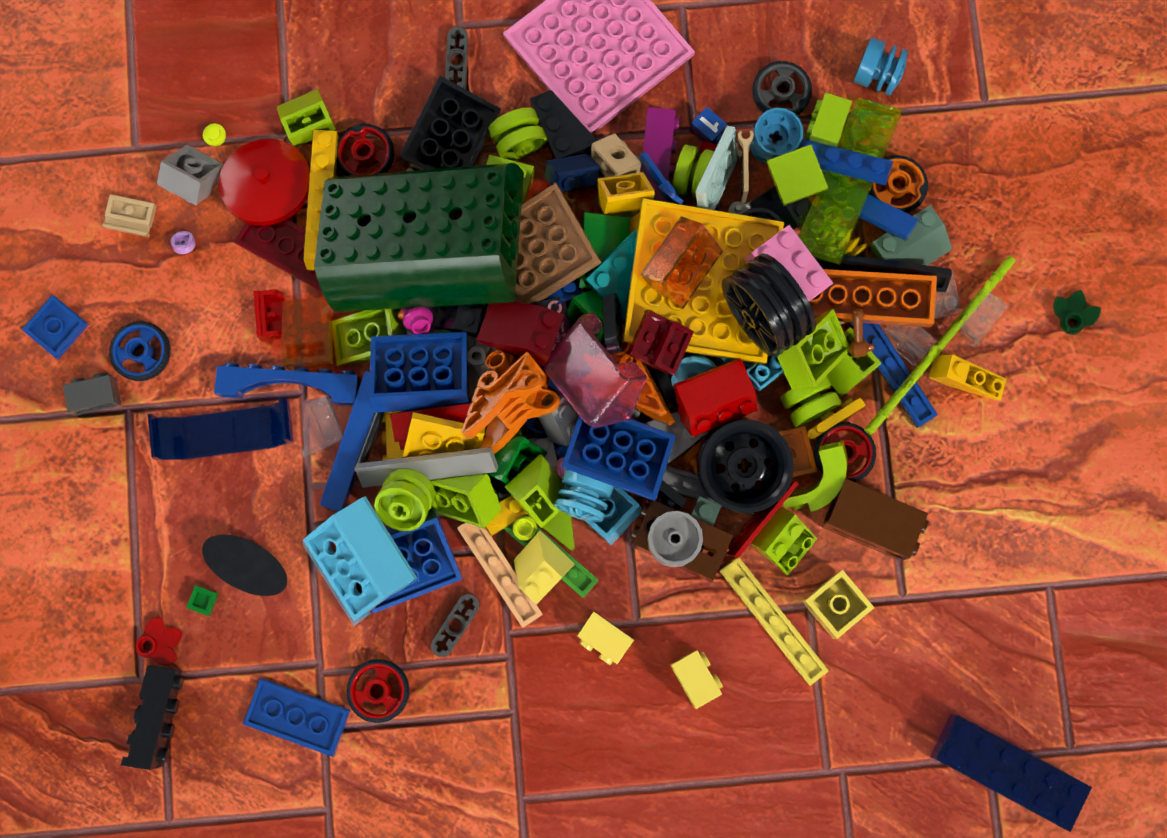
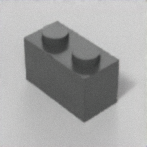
M99 373L93 375L94 378L92 379L77 378L71 380L70 384L63 385L67 412L78 416L121 406L117 379L108 375V373Z

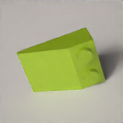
M401 308L364 310L331 321L337 366L370 362L371 336L407 335V329L403 324V320L398 318Z
M829 309L816 317L815 331L810 335H806L800 342H794L790 349L783 351L777 357L792 390L815 388L849 353L848 341L834 309Z
M487 473L430 480L436 493L431 509L435 507L439 515L485 528L502 510L498 496L494 492Z

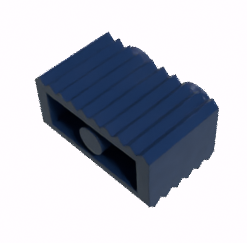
M588 153L548 160L545 164L544 178L551 186L556 183L562 192L580 189L581 187L584 189L585 186L588 188L598 184L600 167L597 165V162L595 163V160L588 156Z

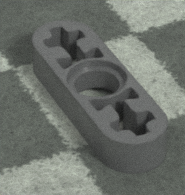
M454 27L447 35L445 78L452 82L455 77L454 72H458L460 82L457 85L465 89L467 84L469 38L464 28ZM457 35H461L462 38L459 42L460 49L456 48L455 38ZM455 55H460L463 57V62L460 65H453L451 58Z
M465 594L460 597L432 640L431 649L435 655L444 657L451 654L480 609V602L476 596ZM472 598L475 608L474 610H467L465 615L469 616V619L466 621L464 617L455 613L457 610L462 613L465 608L463 601H469ZM454 618H458L462 622V629L456 633L452 632L449 628V623ZM445 630L449 635L455 636L456 639L453 641L449 638L446 643L447 647H449L448 650L439 652V646L436 643L437 641H444L446 635L442 633Z

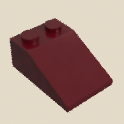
M515 301L490 303L476 342L519 358L528 352L538 365L544 367L550 357L564 314L543 306Z

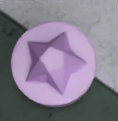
M180 231L171 238L173 250L178 254H187L196 246L193 235L188 231Z

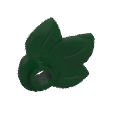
M1082 290L1074 292L1067 300L1057 296L1053 303V310L1060 319L1061 329L1070 335L1079 333L1083 327L1093 325L1101 313V308L1098 306L1087 307ZM1068 320L1074 321L1075 326L1070 327Z

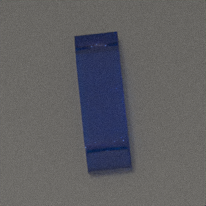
M279 397V402L270 406L196 416L156 417L148 414L151 457L154 460L205 458L277 448L294 442L290 401L284 397Z

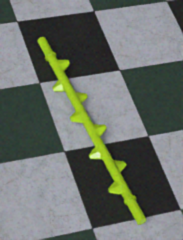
M1008 256L999 268L992 272L991 277L985 282L980 291L935 345L931 347L930 351L882 409L877 411V415L864 429L868 435L872 436L882 422L889 418L888 415L916 381L922 377L926 369L977 310L998 282L1003 280V276L1016 262L1013 257Z

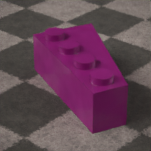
M648 107L643 152L649 155L663 177L668 180V177H673L675 163H670L671 153L676 154L677 140L673 139V131L679 128L680 116H675L676 110ZM641 165V172H644L654 189L655 195L653 200L666 202L657 184L645 167Z

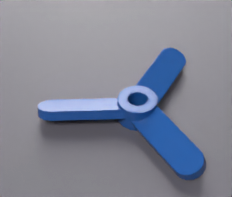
M646 152L639 154L640 162L657 184L665 200L669 203L682 204L683 200L678 197L673 186L663 177Z

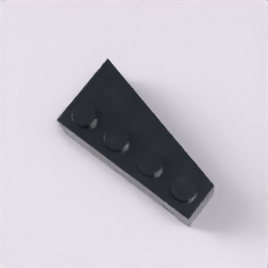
M147 665L139 698L143 702L142 705H138L134 713L133 720L136 728L132 734L128 735L126 744L130 746L128 757H122V766L152 770L163 767L164 763L168 762L170 756V749L168 748L169 738L173 737L175 725L172 724L173 717L179 709L178 691L182 689L184 683L182 669Z

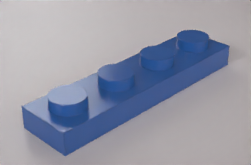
M802 139L798 147L800 149L812 145L821 170L886 185L893 164L891 160Z

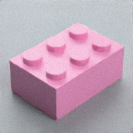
M790 225L745 258L749 262L761 253L775 258L793 276L808 301H811L833 284Z

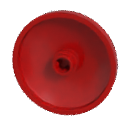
M277 139L255 140L238 148L226 160L219 176V192L228 210L239 220L261 226L277 224L296 214L307 201L310 167L303 154L296 147L285 141Z

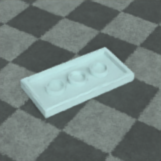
M726 127L696 189L697 208L715 210L738 162L735 127Z

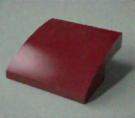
M646 310L627 355L675 376L694 331L676 321H669L651 310Z

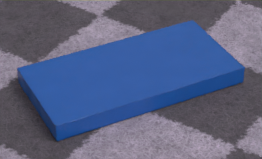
M260 678L243 725L334 757L351 710Z

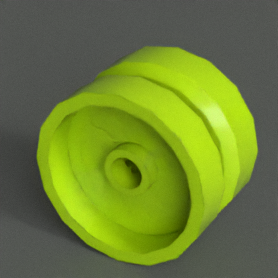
M530 107L516 109L500 116L490 124L488 129L493 142L498 143L496 148L501 158L512 161L522 159L535 153L546 144L547 137L543 128L538 126L539 119L535 109Z
M684 145L673 179V188L677 195L685 197L691 191L693 199H696V189L715 151L705 149L700 155L698 147Z
M828 376L815 388L791 389L780 396L785 409L801 406L790 415L794 427L804 425L841 405L842 402L836 392L820 395L832 385Z
M409 468L397 469L388 475L377 494L374 504L375 511L380 520L390 528L399 531L415 530L424 523L428 511L432 507L436 494L435 489L428 477L419 471Z

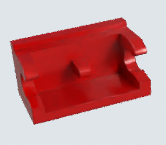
M278 290L253 291L257 337L261 341L287 339L284 293L278 292Z

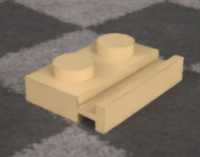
M110 194L105 212V221L102 227L149 237L157 205Z

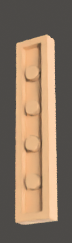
M468 523L459 526L457 529L522 628L541 617L543 614L538 606L519 588L515 571L486 527L481 528Z

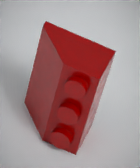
M740 358L674 384L680 421L692 437L758 411L755 390Z

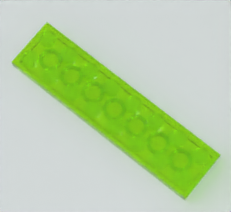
M857 98L837 148L884 158L900 120L902 110ZM826 171L824 178L828 189L816 194L798 237L813 257L840 265L874 182Z

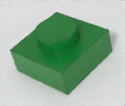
M195 585L186 608L211 616L219 593Z

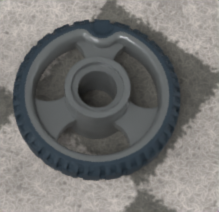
M776 61L766 65L758 72L753 82L752 94L755 104L762 113L773 109L768 105L772 100L777 105H785L790 102L793 108L789 110L797 116L806 109L810 102L812 84L809 76L800 66L788 61ZM776 71L778 77L773 80L771 89H760L764 78ZM791 74L796 75L801 80L804 88L803 95L794 92L795 83L789 77ZM784 87L788 92L780 93L777 91V88Z

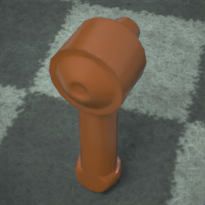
M858 308L853 310V340H851L849 345V352L853 358L865 357L868 352L874 350V345L867 343L863 339V310Z

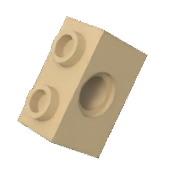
M615 133L592 143L591 158L595 160V163L597 162L601 173L605 177L640 173V159L628 149L626 143L621 141Z

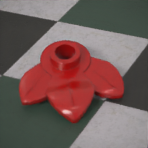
M162 617L154 618L146 624L144 635L137 639L136 651L141 657L152 658L158 664L173 663L178 659L173 648L181 641L183 632L177 628H164ZM148 641L152 643L150 650L145 648V644Z

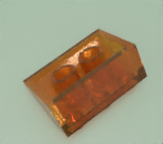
M681 216L640 275L652 289L679 308L684 309L723 250L702 223Z

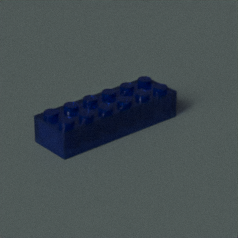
M956 714L950 715L930 755V758L1069 832H1071L1092 789L1091 786Z

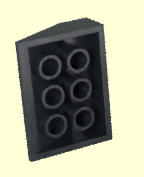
M439 76L396 162L413 170L473 166L490 133L488 128L497 119L501 109L446 78Z

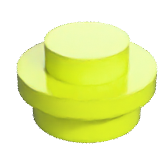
M210 124L203 131V139L210 146H219L226 139V131L219 124Z
M520 517L513 524V533L520 540H530L536 534V523L530 517Z

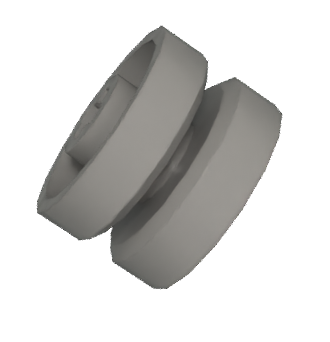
M680 511L666 512L657 517L651 525L647 538L648 548L653 558L662 565L672 568L684 566L693 561L701 551L703 543L702 529L697 520L688 513ZM677 534L680 537L679 543H672L671 536Z

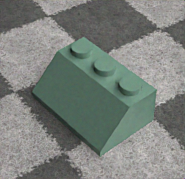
M929 205L913 216L918 219V224L906 241L887 232L873 241L868 251L876 259L928 266L951 251L952 246L943 221L933 207Z

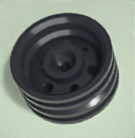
M761 253L754 260L747 262L744 268L737 269L732 275H728L722 280L723 294L733 316L753 343L767 355L778 357L783 351L790 349L794 342H800L806 335H810L815 331L816 320L806 295L789 271L772 256Z
M737 419L714 428L702 442L697 456V473L705 492L714 501L735 512L754 513L771 507L785 494L793 476V457L788 443L777 430L759 421ZM752 438L758 441V445L755 448L749 445V441ZM726 442H732L734 449L727 451L725 448ZM743 458L745 462L749 463V466L745 467V471L737 467V464H740ZM766 458L772 459V465L770 467H766L764 465V460ZM718 464L724 465L725 470L723 473L716 471L715 468ZM757 480L763 482L761 489H756L754 486ZM733 483H737L739 485V490L737 492H732L730 490V486Z

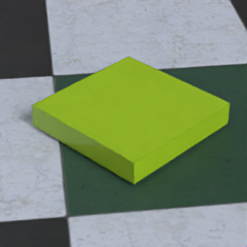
M812 145L783 154L766 162L783 206L828 189Z

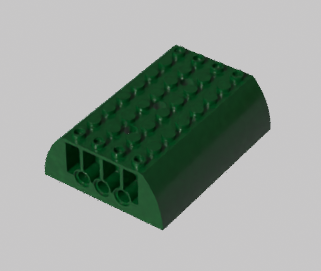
M515 163L338 176L326 179L324 181L314 268L321 291L334 312L413 308L418 306L435 307L514 302L524 179L523 170ZM462 212V216L459 219L452 220L454 213ZM410 215H416V219L412 223H406ZM371 218L367 226H364V219Z

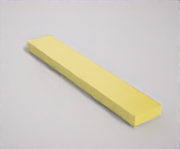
M740 557L738 559L735 558L719 571L809 686L829 671Z

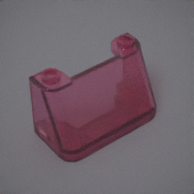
M595 313L584 314L579 317L551 352L544 366V371L587 425L603 427L630 420L647 376L633 362L617 364L598 341L594 334L600 332L602 323Z

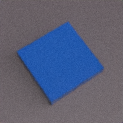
M52 294L22 330L59 360L89 324Z

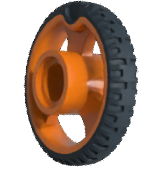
M894 155L884 158L893 161L886 185H884V191L877 192L876 183L868 181V194L905 213L915 210L923 202L928 191L927 175L918 162L906 156ZM899 165L911 169L916 174L919 182L911 183L910 175L905 171L899 170ZM893 181H898V182H900V183L902 184L903 188H902V189H897V188H895V187L893 186V183H892V182H893ZM906 193L911 194L915 198L906 205L896 206L891 204V199H901Z

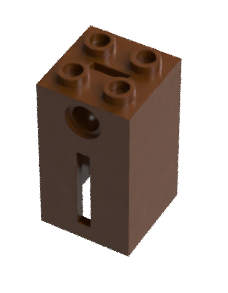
M845 479L841 490L831 502L822 528L903 561L910 559L911 555L915 556L920 546L917 540L920 533H925L929 520H926L927 512Z
M652 500L651 504L646 503L640 515V519L643 522L640 527L635 526L630 540L633 541L632 547L652 556L648 548L647 538L649 532L647 525L653 523L657 517L666 512L678 510ZM696 519L703 535L701 551L693 561L677 568L712 582L733 535ZM677 534L675 536L672 535L671 542L679 543L680 537ZM703 549L710 553H713V556L711 557L703 553Z

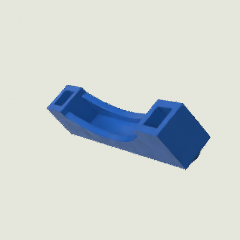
M225 363V366H217L214 394L223 398L243 399L245 393L266 385L298 384L326 393L332 397L331 401L335 405L353 406L361 384V378L355 375L354 371L347 370L341 371V374L332 373V370L318 369V372H309V369L295 367L294 371L285 370L286 368L282 366H271V369H262V366L257 364H248V368L239 367V364Z

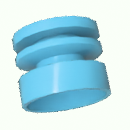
M566 469L562 482L570 487L571 490L560 489L558 495L563 499H556L554 506L574 518L602 522L605 515L599 510H606L608 506L598 498L611 497L614 486Z

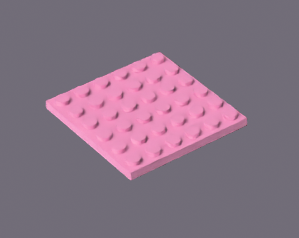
M545 0L503 33V37L545 87L556 94L592 135L695 55V51L651 0Z

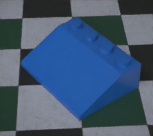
M467 332L371 336L369 400L373 413L411 411L469 403Z
M584 402L561 468L655 501L676 435Z
M435 507L428 511L424 523L415 530L399 531L385 526L417 576V579L403 590L390 595L373 608L372 612L373 614L463 579Z

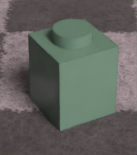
M699 496L691 516L713 526L722 505Z

